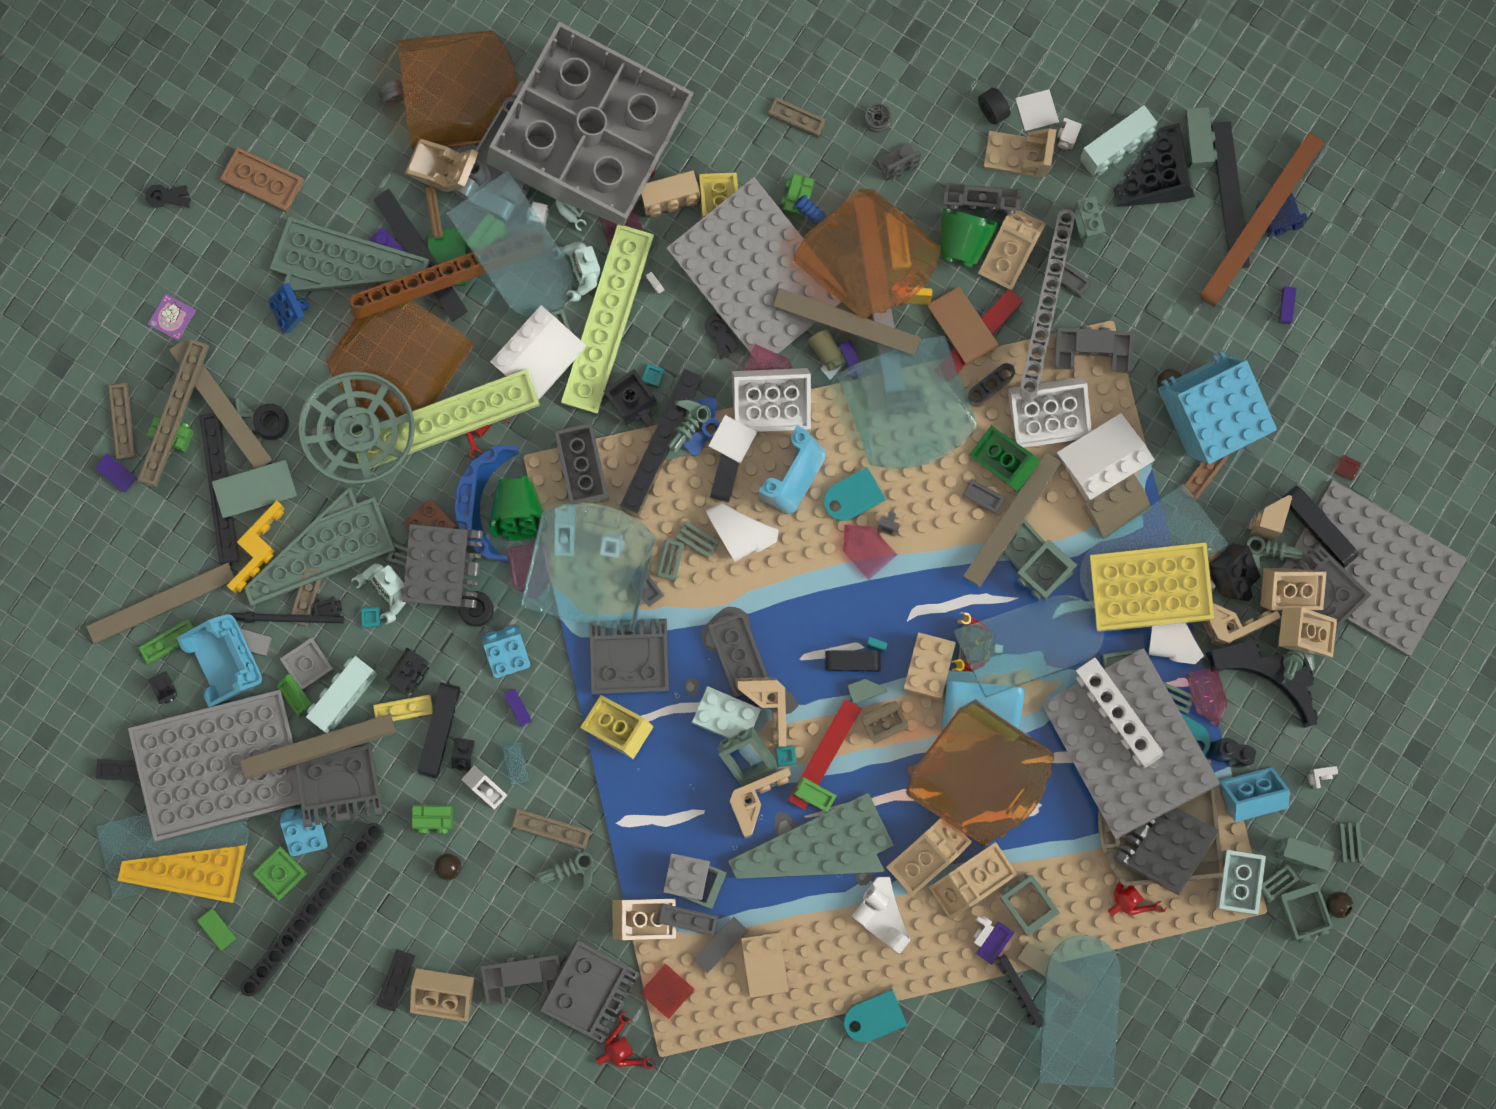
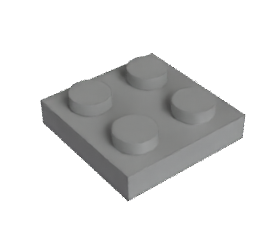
M312 637L280 658L302 691L334 670Z
M671 853L664 893L702 900L710 861Z

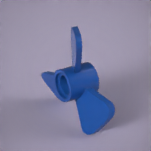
M713 397L697 402L707 406L711 411V416L706 423H703L700 432L694 433L689 442L685 441L683 443L692 456H698L706 441H711L715 433H708L706 427L712 425L717 431L720 422L714 419L717 401Z

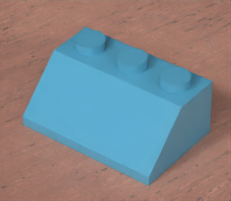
M1273 767L1219 781L1226 809L1235 822L1289 808L1290 790Z

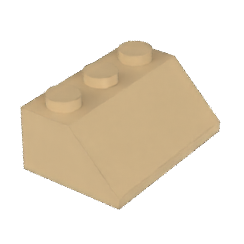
M1288 495L1265 507L1257 515H1254V518H1251L1248 529L1251 530L1249 535L1253 537L1258 536L1266 541L1271 540V542L1277 538L1283 531L1292 496Z
M416 968L411 985L410 1013L468 1022L473 996L474 977Z

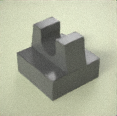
M889 512L887 519L881 518L877 531L895 537L899 523L894 522L896 514Z

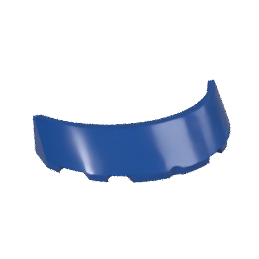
M497 445L481 454L478 458H475L469 464L463 476H461L456 490L455 514L460 529L483 531V539L467 538V541L482 542V547H473L478 553L487 559L508 563V557L502 556L489 542L480 519V501L488 479L501 464L520 452L517 446Z

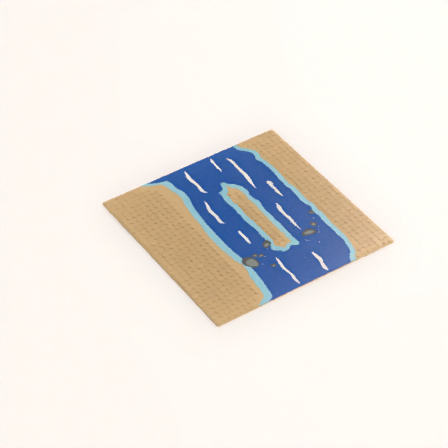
M1113 321L1089 325L1094 330L1107 327L1110 328V331H1116ZM1056 333L1050 334L1040 383L1083 377L1087 382L1091 430L1093 431L1121 413L1145 443L1128 374L1111 372V357L1075 355L1073 370L1054 369ZM1036 337L1038 340L1044 339L1043 337ZM1031 339L999 346L972 363L965 365L950 383H947L934 372L944 359L902 368L904 387L922 385L925 407L916 413H911L910 411H902L901 414L892 415L891 412L886 413L882 373L811 389V429H807V431L825 449L826 458L797 510L792 514H785L759 500V490L769 478H775L782 482L797 457L795 455L796 446L791 442V435L794 430L761 431L756 433L743 460L739 463L729 503L710 498L721 456L719 451L709 447L711 441H706L698 456L689 454L671 461L665 460L639 517L621 510L620 505L658 424L596 438L609 501L571 508L558 447L524 456L529 481L534 483L547 518V530L545 532L540 531L583 722L600 695L645 718L653 726L634 759L618 752L586 732L623 900L676 899V907L718 916L714 936L676 927V938L633 940L660 1057L845 1014L853 1004L891 988L897 1001L1005 976L1006 973L1002 974L997 966L999 963L998 959L991 965L975 954L979 947L973 943L975 941L973 936L978 928H984V926L975 921L977 916L988 918L992 921L991 926L993 927L999 921L1014 932L999 956L1002 954L1006 955L1014 970L1018 973L1032 969L1016 958L1027 941L1058 962H1064L1258 916L1267 912L1262 891L1258 915L1215 909L1219 879L1188 881L1179 896L1158 884L1136 885L1134 887L1141 894L1144 901L1135 908L1154 905L1156 902L1162 901L1157 905V908L1161 911L1167 907L1166 911L1162 913L1148 911L1128 915L1120 910L1111 917L1107 911L1116 904L1113 893L1119 880L1112 871L1103 852L1098 827L1099 809L1041 705V702L1077 684L1076 677L1078 675L1076 670L1093 658H1096L1103 668L1102 654L1141 650L1144 648L1163 682L1196 696L1189 709V713L1182 714L1201 724L1207 730L1210 736V747L1211 742L1222 739L1202 658L1196 664L1175 662L1168 657L1149 655L1152 626L1097 631L1090 555L1172 546L1151 463L1135 472L1134 475L1144 488L1152 509L1104 539L1083 509L1086 501L1062 463L1025 519L1045 542L1049 539L1077 564L1072 571L1073 575L1054 590L1045 601L1036 599L1031 594L1032 590L1029 587H1023L1017 581L1018 577L1015 575L1019 570L1004 554L1001 555L981 587L976 586L963 577L1019 493V491H1015L968 455L991 425L1015 441L1008 388L1021 386ZM1038 353L1032 354L1034 357H1040V356H1041V355L1038 354ZM1004 363L1014 366L1015 375L1010 383L978 407L971 406L968 403L967 396L973 386ZM1006 369L1001 371L1002 376H1011L1010 371ZM1034 370L1028 371L1030 374H1037ZM993 381L986 383L988 388H996V384ZM979 393L971 394V397L974 400L977 401L981 399V395ZM733 407L715 411L714 419L720 423L725 415L734 419ZM698 423L699 428L695 430V433L701 431L703 423ZM709 425L706 427V431L713 434L716 432V428ZM1076 440L1025 447V449L1039 460H1041L1045 452L1060 460L1057 452ZM868 467L886 501L849 521H837L831 518L824 507V498L828 489ZM971 479L1005 497L996 515L962 497ZM719 502H723L752 519L778 529L777 542L758 553L752 552L735 562L712 524L706 510ZM832 502L829 508L836 512L840 509V504ZM557 511H576L574 556L555 555V518ZM889 512L896 514L894 522L899 523L895 537L877 531L880 519H887ZM686 521L719 541L709 558L685 544L676 581L657 577L665 540L669 539L683 543L676 537ZM687 528V531H689L690 533L694 534L695 536L702 539L711 546L713 545V543L709 540L705 539L701 535ZM608 531L623 534L625 546L619 558L600 555L602 536ZM683 534L682 537L686 538L687 540L702 548L706 552L710 550L705 546L701 545L700 543H698L697 541L693 540L689 536ZM669 544L664 566L662 569V573L664 574L666 572L670 552L672 549V544ZM676 546L669 575H673L680 546ZM640 565L643 566L664 594V597L650 607L646 605L626 578L627 574ZM743 612L745 613L768 677H775L785 687L787 746L794 745L797 765L776 767L775 773L789 768L791 778H789L788 783L779 787L777 784L770 786L771 790L762 794L759 791L756 792L761 808L753 834L744 839L730 805L733 791L742 786L718 754L719 743L725 738L692 724L707 686L734 697L708 625ZM960 612L969 613L972 618L985 625L990 633L993 634L992 643L1003 645L1001 656L990 655L989 662L984 667L973 672L952 671V669L957 668L956 663H952V661L957 660L961 628L963 625H966L957 622V620L963 621L964 619ZM667 618L669 692L592 695L589 622L597 621L598 636H601L600 622L605 621L606 635H613L612 623L617 620L618 635H622L621 620H635V634H639V620L644 619V634H652L650 627L651 619H656V633H659V619ZM1188 622L1186 624L1197 643L1193 624ZM918 632L956 642L946 682L957 681L1025 689L1019 738H1015V741H1005L1002 736L961 731L957 732V735H946L945 731H941L944 691L940 701L903 691ZM869 637L888 643L885 652H881L880 672L825 671V651L827 650L878 651L867 647ZM867 679L886 688L888 692L855 704L862 708L819 784L820 787L837 795L828 812L869 793L894 844L893 847L877 854L885 871L877 873L736 879L728 862L729 860L827 813L810 803L803 810L789 802L788 799L844 700L846 699L853 703L847 685ZM1168 690L1169 693L1189 701L1188 698ZM772 693L767 696V699L772 698ZM746 695L737 697L736 699L761 709L754 730L776 759L775 748L779 746L772 740V728H775V722L772 721L771 709L775 708H762ZM1173 700L1175 704L1183 708H1186V705L1176 700ZM897 701L909 727L874 744L864 727L862 717L870 711L883 707L886 703ZM1197 741V743H1198L1200 749L1203 751V749H1204L1203 743L1200 742V741ZM751 743L730 753L741 770L762 761ZM1209 747L1204 756L1207 760H1211L1212 770L1217 779L1220 781L1232 778L1229 764L1226 761L1220 762L1212 759L1209 756ZM1220 785L1216 786L1214 789L1222 854L1224 850L1252 854L1244 820L1238 822L1233 820L1226 809ZM749 798L744 801L749 804L752 802V799ZM946 813L972 843L922 889L911 896L886 867ZM996 842L1018 875L950 920L929 889V886ZM671 853L710 861L709 866L727 872L713 909L677 895L664 893ZM709 871L702 899L706 902L717 877V874ZM1025 874L1035 877L1060 912V914L1029 936L1024 934L999 899L1002 896V890L1008 886L1015 887L1018 884L1016 880ZM877 877H890L897 907L911 940L901 954L895 952L851 917L864 900V893ZM1031 882L1008 898L1027 926L1050 910ZM735 917L748 931L707 973L693 959ZM780 933L789 992L750 998L741 939Z

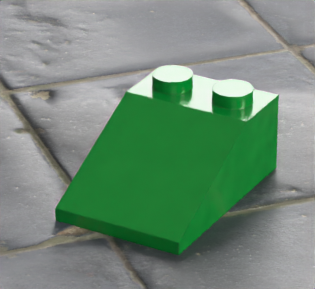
M992 425L968 455L1017 492L1041 462L1031 452Z

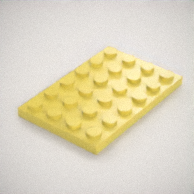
M1207 543L1090 555L1098 632L1215 620Z

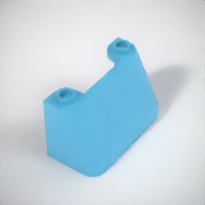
M798 425L791 435V442L796 446L795 455L797 457L782 482L775 478H769L759 490V500L785 514H792L797 510L826 458L825 449L807 430Z
M226 614L207 620L177 637L180 648L184 652L195 653L210 687L205 689L204 699L209 708L262 682L259 668L237 621L232 615Z
M947 681L944 690L941 731H945L946 735H957V732L961 731L1002 736L1005 741H1015V738H1019L1025 689Z

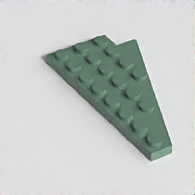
M288 217L270 270L286 275L284 284L289 283L293 292L387 283L427 269L430 260Z
M351 487L343 492L244 587L250 605L255 606L299 589L301 586L314 583L319 579L327 578L396 551L376 498L373 497L357 503ZM306 568L322 572V574L319 575L317 573L308 571L305 581H302Z
M869 793L728 862L736 879L877 873L885 871L877 854L893 847L894 844Z

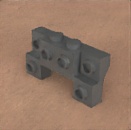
M946 183L943 204H947V208L958 209L959 205H967L969 209H978V206L986 207L985 210L997 211V208L1004 209V213L1015 214V210L1019 211L1022 189Z
M1081 326L1080 329L1058 327L1056 330L1054 369L1073 370L1075 355L1111 357V372L1130 373L1132 369L1134 332L1110 331V328L1101 327L1099 330L1091 329L1089 326Z
M535 955L524 956V960L516 961L515 957L504 959L505 963L480 966L486 1006L507 1003L505 987L543 982L546 997L561 969L560 956L536 958Z

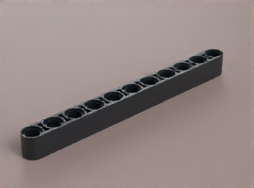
M370 823L365 827L240 985L243 995L256 996L260 993L384 836V829L381 825ZM373 827H378V836L371 837L370 830ZM365 842L367 845L366 851L359 853L358 845ZM348 858H353L355 864L349 869L346 867L345 862ZM336 873L342 875V881L339 884L333 882V876ZM327 888L330 896L324 900L321 898V891ZM312 904L317 906V912L314 915H310L308 912V908ZM302 919L305 922V927L299 931L296 928V923ZM287 935H290L293 939L290 946H286L283 942ZM274 951L280 953V959L277 962L271 959V954ZM264 966L267 968L268 973L262 978L259 975V969ZM249 982L255 985V990L252 993H249L246 989Z

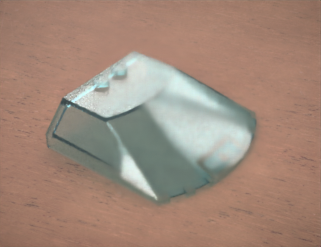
M945 336L921 340L915 356L893 350L857 363L837 374L870 465L895 469L912 468L934 462L948 455L964 443L978 426Z
M593 503L564 504L543 511L520 606L547 615L615 630L634 632L654 547L655 535L637 519L623 511L605 505Z

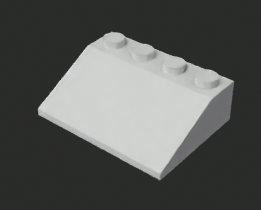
M540 305L490 362L505 376L528 369L538 399H540L587 346Z
M808 368L732 371L734 420L756 432L794 430L797 425L805 430L811 429V374Z
M1083 377L1039 383L1037 396L1032 401H1025L1021 398V386L1008 388L1015 442L1023 448L1078 440L1092 431L1087 382ZM1030 387L1025 388L1028 392L1033 391Z
M1121 413L1057 452L1058 457L1086 502L1155 461L1145 443Z

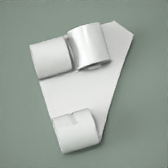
M719 502L706 510L712 524L735 562L752 552L758 553L777 542L778 529L752 519L723 502Z
M1186 623L1152 626L1149 655L1168 657L1172 661L1196 664L1204 657Z
M877 877L864 893V900L851 917L895 952L901 954L911 940L900 916L890 877Z

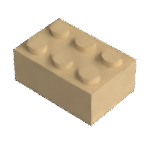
M694 170L647 183L640 195L646 217H657L665 211L675 212L683 206H696L700 202V191Z
M918 632L903 691L940 701L956 642Z

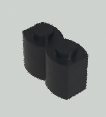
M1222 738L1211 742L1209 756L1212 759L1220 762L1226 761L1235 768L1254 764L1256 750L1253 747L1245 744L1239 745L1230 738Z

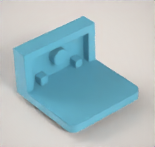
M509 625L503 630L497 632L490 631L481 636L495 678L530 667L531 664L518 625Z
M302 808L287 809L281 813L280 825L291 856L327 848L328 842L322 822H320V825L315 824L314 812H310L312 826L305 828ZM318 811L321 821V811Z

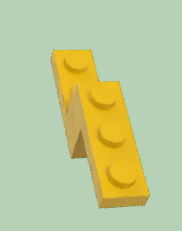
M277 500L237 541L253 559L227 585L235 594L238 591L241 592L247 586L246 582L251 577L254 578L261 571L259 568L264 563H269L274 557L275 551L259 536L261 534L264 535L270 529V524L274 520L280 519L284 514L283 510L285 508Z

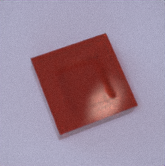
M1343 455L1335 474L1353 481L1361 463Z

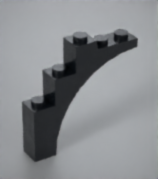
M1255 640L1211 650L1206 653L1211 672L1238 670L1255 674L1269 681L1284 693L1298 712L1304 728L1318 724V715L1311 703L1312 695L1307 687L1314 685V675L1309 670V666L1302 667L1299 671H1296L1292 680L1285 679L1283 676L1285 667L1283 665L1284 657L1282 653L1260 658V648L1255 643Z

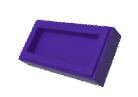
M108 454L95 467L97 471L123 492H126L137 479V477Z
M998 921L975 954L992 965L1014 932Z

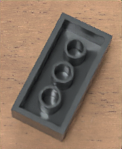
M592 423L554 431L571 508L574 509L609 501Z

